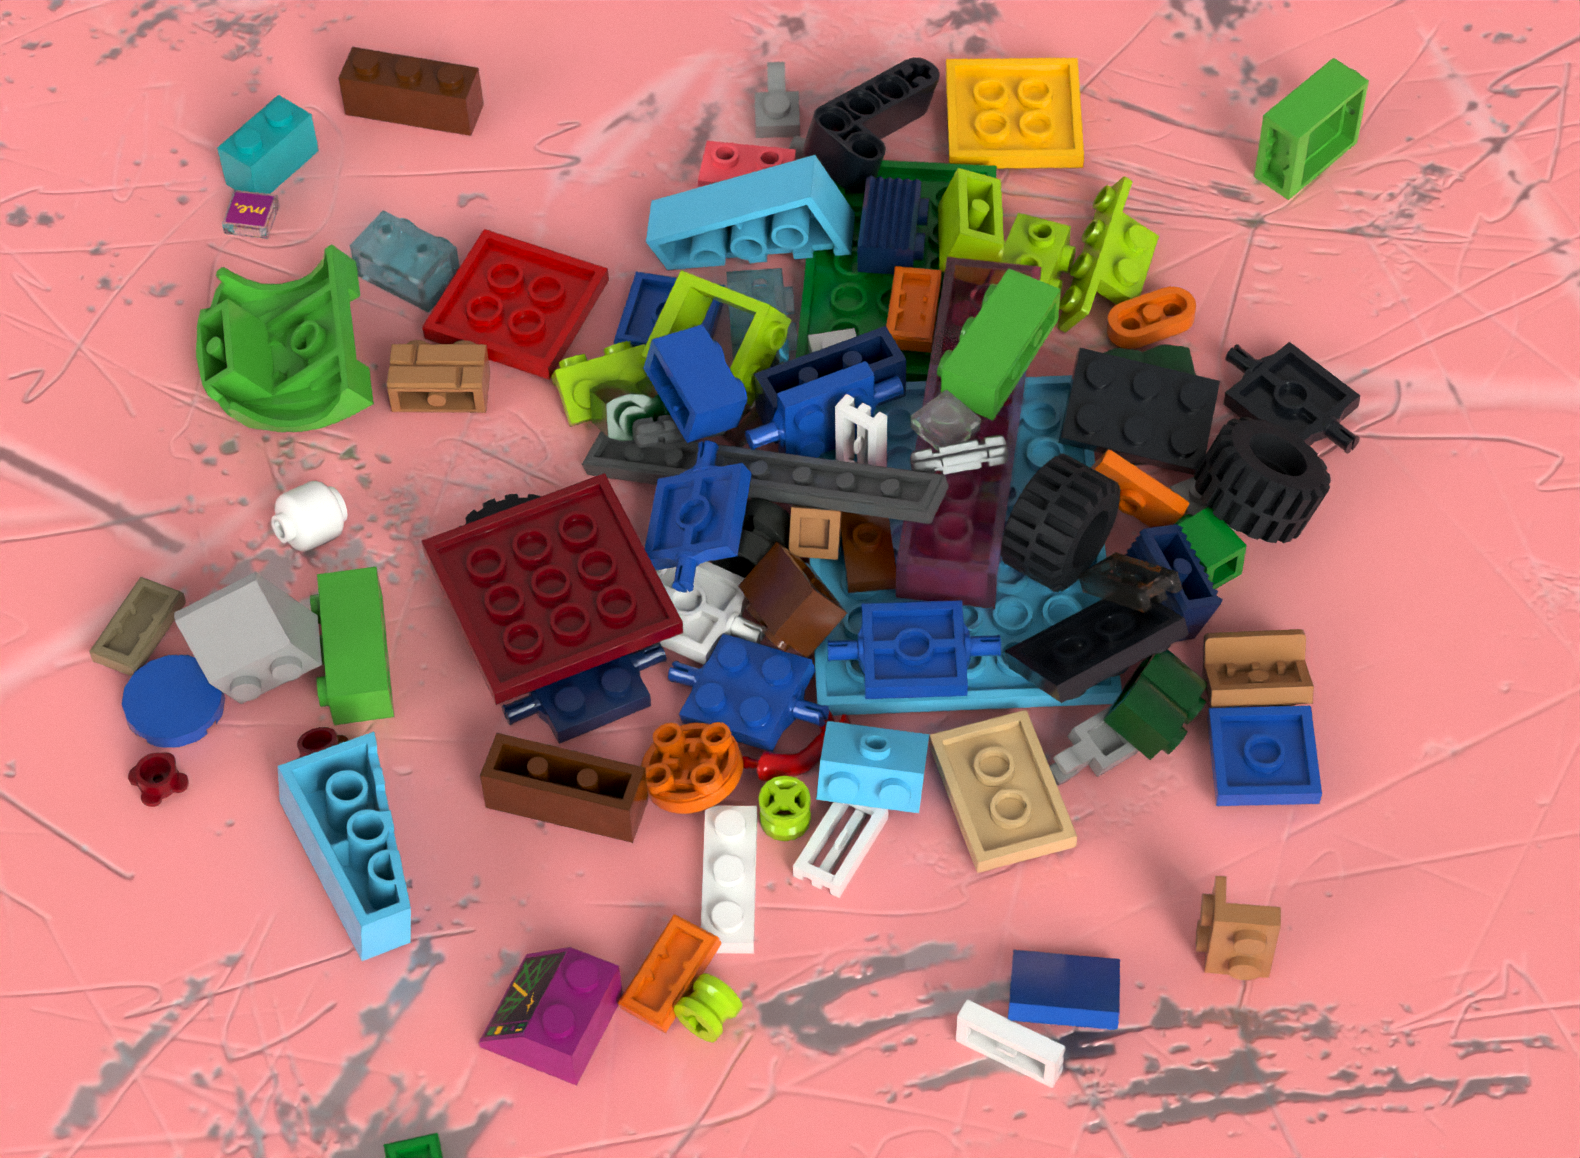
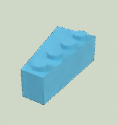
M816 155L652 200L646 243L667 270L725 265L726 258L737 257L749 260V263L767 262L768 255L793 253L794 259L813 258V251L833 249L835 256L851 255L855 212Z
M371 732L279 765V802L361 961L411 943V906L400 853L397 849L392 814L388 806L383 771L379 763L375 733Z

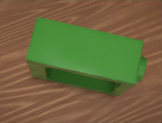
M1333 58L1266 112L1262 120L1254 177L1287 200H1290L1357 144L1369 80L1361 76L1356 70L1347 67Z

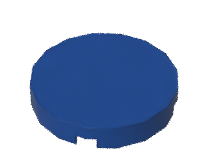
M167 655L149 661L134 672L124 687L122 707L130 730L136 736L138 734L140 737L145 738L147 743L151 745L179 748L197 742L207 735V729L213 725L214 721L217 724L223 715L225 703L224 693L208 682L196 658L190 655Z

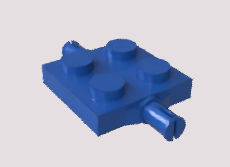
M864 361L777 393V410L771 422L751 430H746V440L751 450L778 440V453L817 458L823 453L836 449L835 406L846 394L855 398L856 409L862 403L870 406L871 417L874 418V411L878 403L904 395L902 382L896 375L893 378L874 384V373L868 363ZM855 424V440L857 439V424Z
M705 440L704 443L702 441L698 443L696 464L691 469L679 475L659 478L657 480L644 548L655 570L676 567L672 587L676 591L687 593V590L689 592L693 590L696 567L699 564L738 556L752 475L743 463L722 467L715 466L719 446L715 442Z
M962 600L862 603V626L858 633V640H827L828 662L834 660L859 661V666L864 674L865 699L967 696V668L971 656H1001L1000 635L970 636L969 630L963 621Z
M727 634L721 636L709 660L700 669L674 661L672 663L673 668L670 667L668 672L670 682L692 687V691L679 713L683 725L697 722L707 724L721 722L729 727L732 736L737 742L773 752L783 731L794 720L799 719L823 727L825 725L824 720L827 721L829 716L828 706L804 700L805 690L816 671L812 659Z

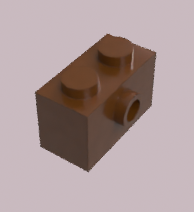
M778 542L774 544L738 586L750 602L746 610L758 622L767 627L764 631L765 636L782 651L787 652L792 647L806 658L815 651L847 614L813 568Z

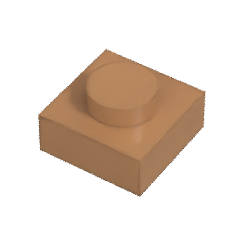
M792 505L789 551L798 557L838 560L842 511Z

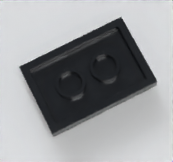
M1080 348L1076 355L1058 443L1103 454L1109 449L1124 459L1194 475L1206 455L1220 381Z
M1128 585L1004 652L1010 669L1060 703H1063L1066 700L1082 696L1087 689L1109 677L1123 674L1130 666L1146 657L1166 651L1171 644L1186 637L1189 633L1183 616Z

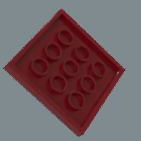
M605 473L421 541L423 553L496 705L683 633V621Z

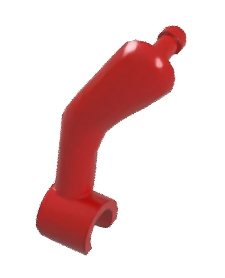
M829 712L827 721L824 720L825 725L819 727L821 733L800 752L795 754H777L767 751L761 755L759 760L743 756V769L757 770L758 778L763 782L779 776L795 777L806 773L821 759L827 721L835 722L832 713ZM843 714L838 721L839 723L851 724L846 714Z

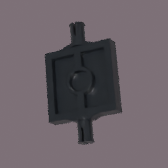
M1288 342L1273 355L1261 359H1255L1242 349L1239 344L1234 345V348L1232 347L1228 351L1225 358L1226 361L1233 364L1244 375L1238 383L1225 392L1223 404L1240 418L1250 417L1255 420L1259 418L1272 424H1277L1300 437L1309 446L1323 438L1330 439L1347 454L1357 446L1360 437L1354 435L1341 425L1340 422L1358 408L1360 395L1291 342Z

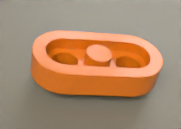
M1170 286L1118 303L1108 314L1107 335L1119 347L1136 349L1183 333L1194 323L1196 300L1187 290Z

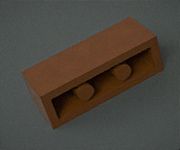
M352 47L338 78L345 115L471 136L484 105L478 67Z
M496 733L480 773L486 808L631 843L634 842L648 803L645 767Z

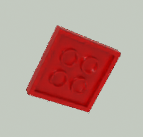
M484 229L423 324L424 339L439 344H454L457 341L467 340L478 345H487L489 360L550 380L554 370L558 367L559 362L564 357L609 281L608 268Z

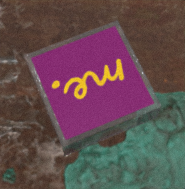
M234 190L222 221L224 234L268 239L280 206L278 196Z

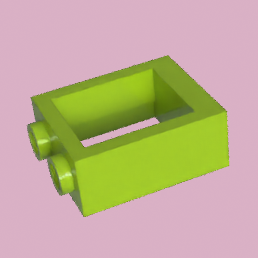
M681 270L641 356L646 359L652 339L702 325L713 299L752 314L754 318L730 367L734 377L739 378L745 386L747 393L746 404L752 406L755 400L754 373L770 368L777 351L786 341L787 329L792 320L769 304Z

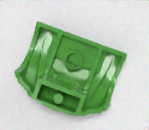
M331 244L325 248L323 259L310 274L299 280L283 284H262L248 280L225 267L217 270L216 277L221 283L216 288L211 307L202 309L199 313L196 359L202 385L207 395L215 400L227 415L248 428L275 432H303L338 423L374 404L369 367L356 358L350 302L360 297L355 260Z

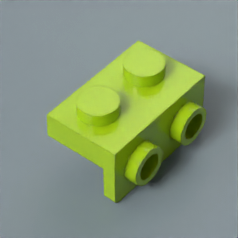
M625 341L603 349L605 356L587 360L586 354H580L559 362L560 369L554 370L551 379L553 386L558 388L570 427L592 421L590 389L596 385L611 380H625L636 384L648 377L643 369L646 359L641 356L645 344L632 347L630 341Z

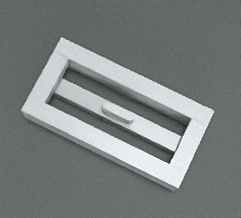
M846 394L835 406L836 460L887 467V415L879 411L874 418L871 417L870 406L862 403L856 409L855 398ZM855 424H857V439H856V440H855ZM855 454H857V462L853 461Z
M833 802L793 865V876L802 881L806 877L812 880V885L819 889L823 886L830 888V894L840 898L888 820V809ZM849 805L856 808L819 868L814 866L813 863ZM867 814L871 815L870 820L835 875L831 874Z
M968 999L966 1000L957 1016L956 1041L1053 1088L1063 1070L1064 1056L1062 1055L1065 1052V1046Z

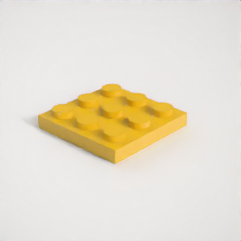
M1078 58L946 59L948 159L950 164L997 166V169L1083 168L1084 144Z

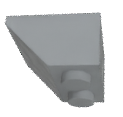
M256 572L174 612L175 622L208 682L240 704L254 700L261 694L288 681L295 680L302 674L322 665L318 615Z

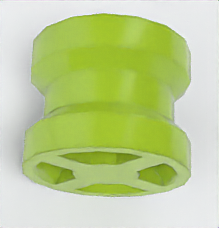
M779 776L767 781L761 788L759 794V817L761 828L766 835L779 841H791L803 836L809 829L811 822V798L809 789L804 782L795 777ZM780 810L790 811L792 814L783 815L777 814V812Z
M703 973L693 984L694 992L689 997L681 998L674 1006V1013L691 1033L707 1042H715L723 1033L722 1024L726 1019H733L742 1010V1003L737 994L726 983L715 976Z

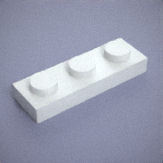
M713 806L705 810L701 928L719 937L722 944L716 953H754L757 806Z

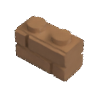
M413 340L407 344L391 345L387 390L392 412H487L490 381L487 345H478L467 340L457 341L454 344H429L425 341Z

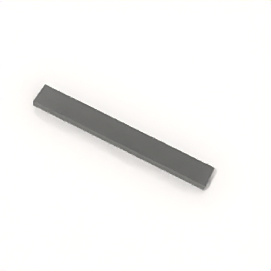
M601 431L582 465L587 475L598 476L605 473L607 478L657 485L659 478L679 475L696 464L699 442L692 441L687 443L684 441L663 445L661 440L658 441L657 446L640 448L634 440H615L609 438ZM719 444L715 466L720 467L743 463L752 473L748 498L751 499L759 498L772 502L931 524L949 488L945 475L756 449L751 450L749 448Z

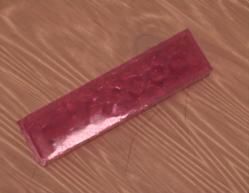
M947 257L915 450L931 448L932 452L938 451L937 446L977 439L979 444L984 443V437L1002 435L1008 446V461L1005 464L989 467L987 462L981 463L982 468L945 475L949 488L931 524L903 520L896 562L897 598L922 601L962 600V605L995 609L1002 564V539L1009 515L1030 365L993 421L942 400L941 378L937 376V369L944 353L948 349L953 351L960 342V334L966 320L970 316L976 318L982 309L984 295L992 283L998 285L1008 268L1041 281V267ZM936 471L935 474H941V471Z

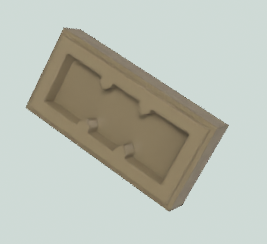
M140 577L89 651L92 661L132 676L135 671L145 665L175 620L174 612L182 609L186 604L184 593Z

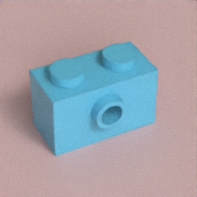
M827 721L820 759L816 800L919 813L929 734Z

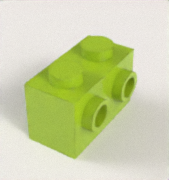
M960 168L956 170L938 204L939 270H942V272L983 282L992 265L997 266L1000 263L1005 248L1001 179Z
M1018 213L1005 242L1002 259L995 266L990 278V285L992 283L998 285L1008 268L1062 289L1060 276L1062 272L1069 274L1076 253V247L1069 245L1071 226Z

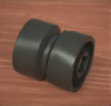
M759 498L747 499L738 556L711 561L712 564L746 578L776 542L789 550L791 515L777 504Z

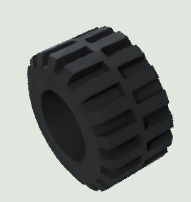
M1241 417L1239 420L1231 419L1226 425H1223L1195 471L1194 479L1196 482L1194 485L1196 491L1202 496L1200 499L1205 506L1214 510L1213 514L1220 520H1224L1229 527L1256 540L1262 539L1269 543H1276L1277 541L1286 543L1291 542L1293 538L1296 539L1302 533L1328 493L1331 477L1326 471V464L1317 456L1318 453L1300 437L1266 420Z
M1059 454L1053 457L1031 478L1010 513L1002 539V561L1054 592L1066 590L1088 570L1104 546L1117 516L1120 501V485H1118V482L1066 454Z

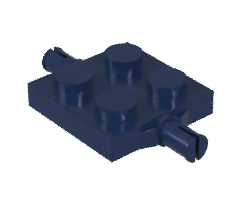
M660 642L634 653L528 692V696L502 705L504 716L508 724L512 725L517 721L537 714L539 718L550 726L558 743H563L650 707V693L641 679L640 671L661 662H666V654Z

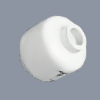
M310 481L283 493L277 498L275 516L271 518V524L275 535L281 542H288L296 550L307 552L341 535L344 521L347 520L348 516L347 508L337 489L332 486L327 487L319 481Z

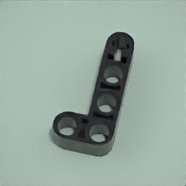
M909 58L818 107L814 112L804 142V155L806 157L816 155L829 176L844 189L854 193H865L866 178L869 176L877 178L885 155L886 147L881 139L927 113L940 77L938 68L928 60Z

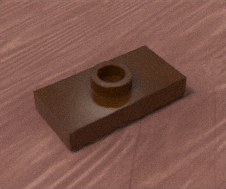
M842 512L840 535L848 593L897 589L898 578L889 518Z

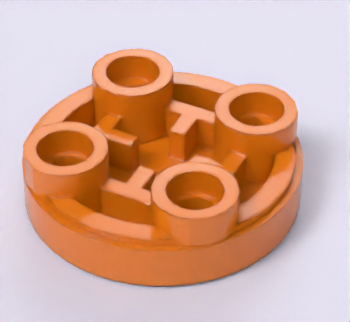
M670 722L659 726L654 731L652 736L653 743L646 751L640 767H645L648 797L656 806L672 813H695L715 806L735 789L743 772V757L735 738L726 724L721 722L712 724L697 722L679 726L676 723Z

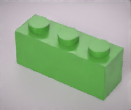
M1008 268L998 285L992 283L987 289L982 301V309L976 318L970 316L966 320L960 334V342L953 351L948 349L942 356L937 369V376L941 378V399L993 421L1058 322L1061 289Z
M377 567L317 574L319 594L310 595L311 611L318 615V624H321L322 635L319 636L325 676L316 678L320 707H330L334 725L394 717L383 594Z

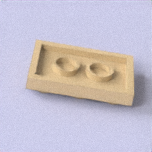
M1027 709L929 735L931 753L977 873L1076 847L1077 834Z

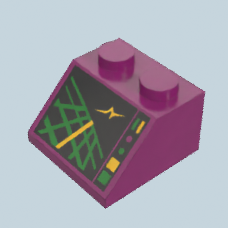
M572 947L526 954L479 1041V1047L577 1086L618 1007V1001L623 995L619 966Z

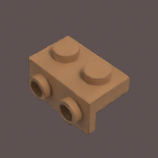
M1302 629L1205 634L1202 677L1207 682L1206 691L1211 708L1313 704L1314 685L1305 662V632Z
M1215 875L1212 894H1202L1200 920L1197 921L1196 952H1205V973L1226 974L1238 980H1253L1258 977L1269 978L1281 927V907L1226 903L1227 876Z

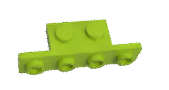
M1126 176L1122 177L1112 187L1109 185L1104 186L1093 202L1092 207L1096 212L1093 220L1086 227L1081 240L1085 245L1082 253L1075 260L1071 268L1070 275L1074 277L1071 287L1060 301L1059 309L1062 310V314L1057 328L1064 333L1089 314L1096 292L1116 305L1141 295L1159 236L1123 213L1132 185V180Z

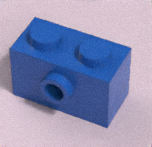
M698 325L652 339L643 369L685 441L689 443L738 427L747 403L746 389L742 381L737 377L735 378L725 362L720 344L712 340L704 325Z

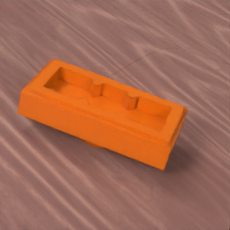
M895 266L886 327L900 350L931 353L942 270Z
M1108 449L1090 467L1118 482V485H1120L1118 509L1127 515L1134 516L1150 528L1174 525L1184 515L1190 504L1186 499L1112 450Z
M673 914L618 1001L619 1007L666 1034L676 1018L674 1006L681 998L689 997L694 989V982L704 973L722 944L719 937Z

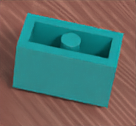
M277 95L217 147L226 185L238 192L267 196L319 151L312 114L280 95Z

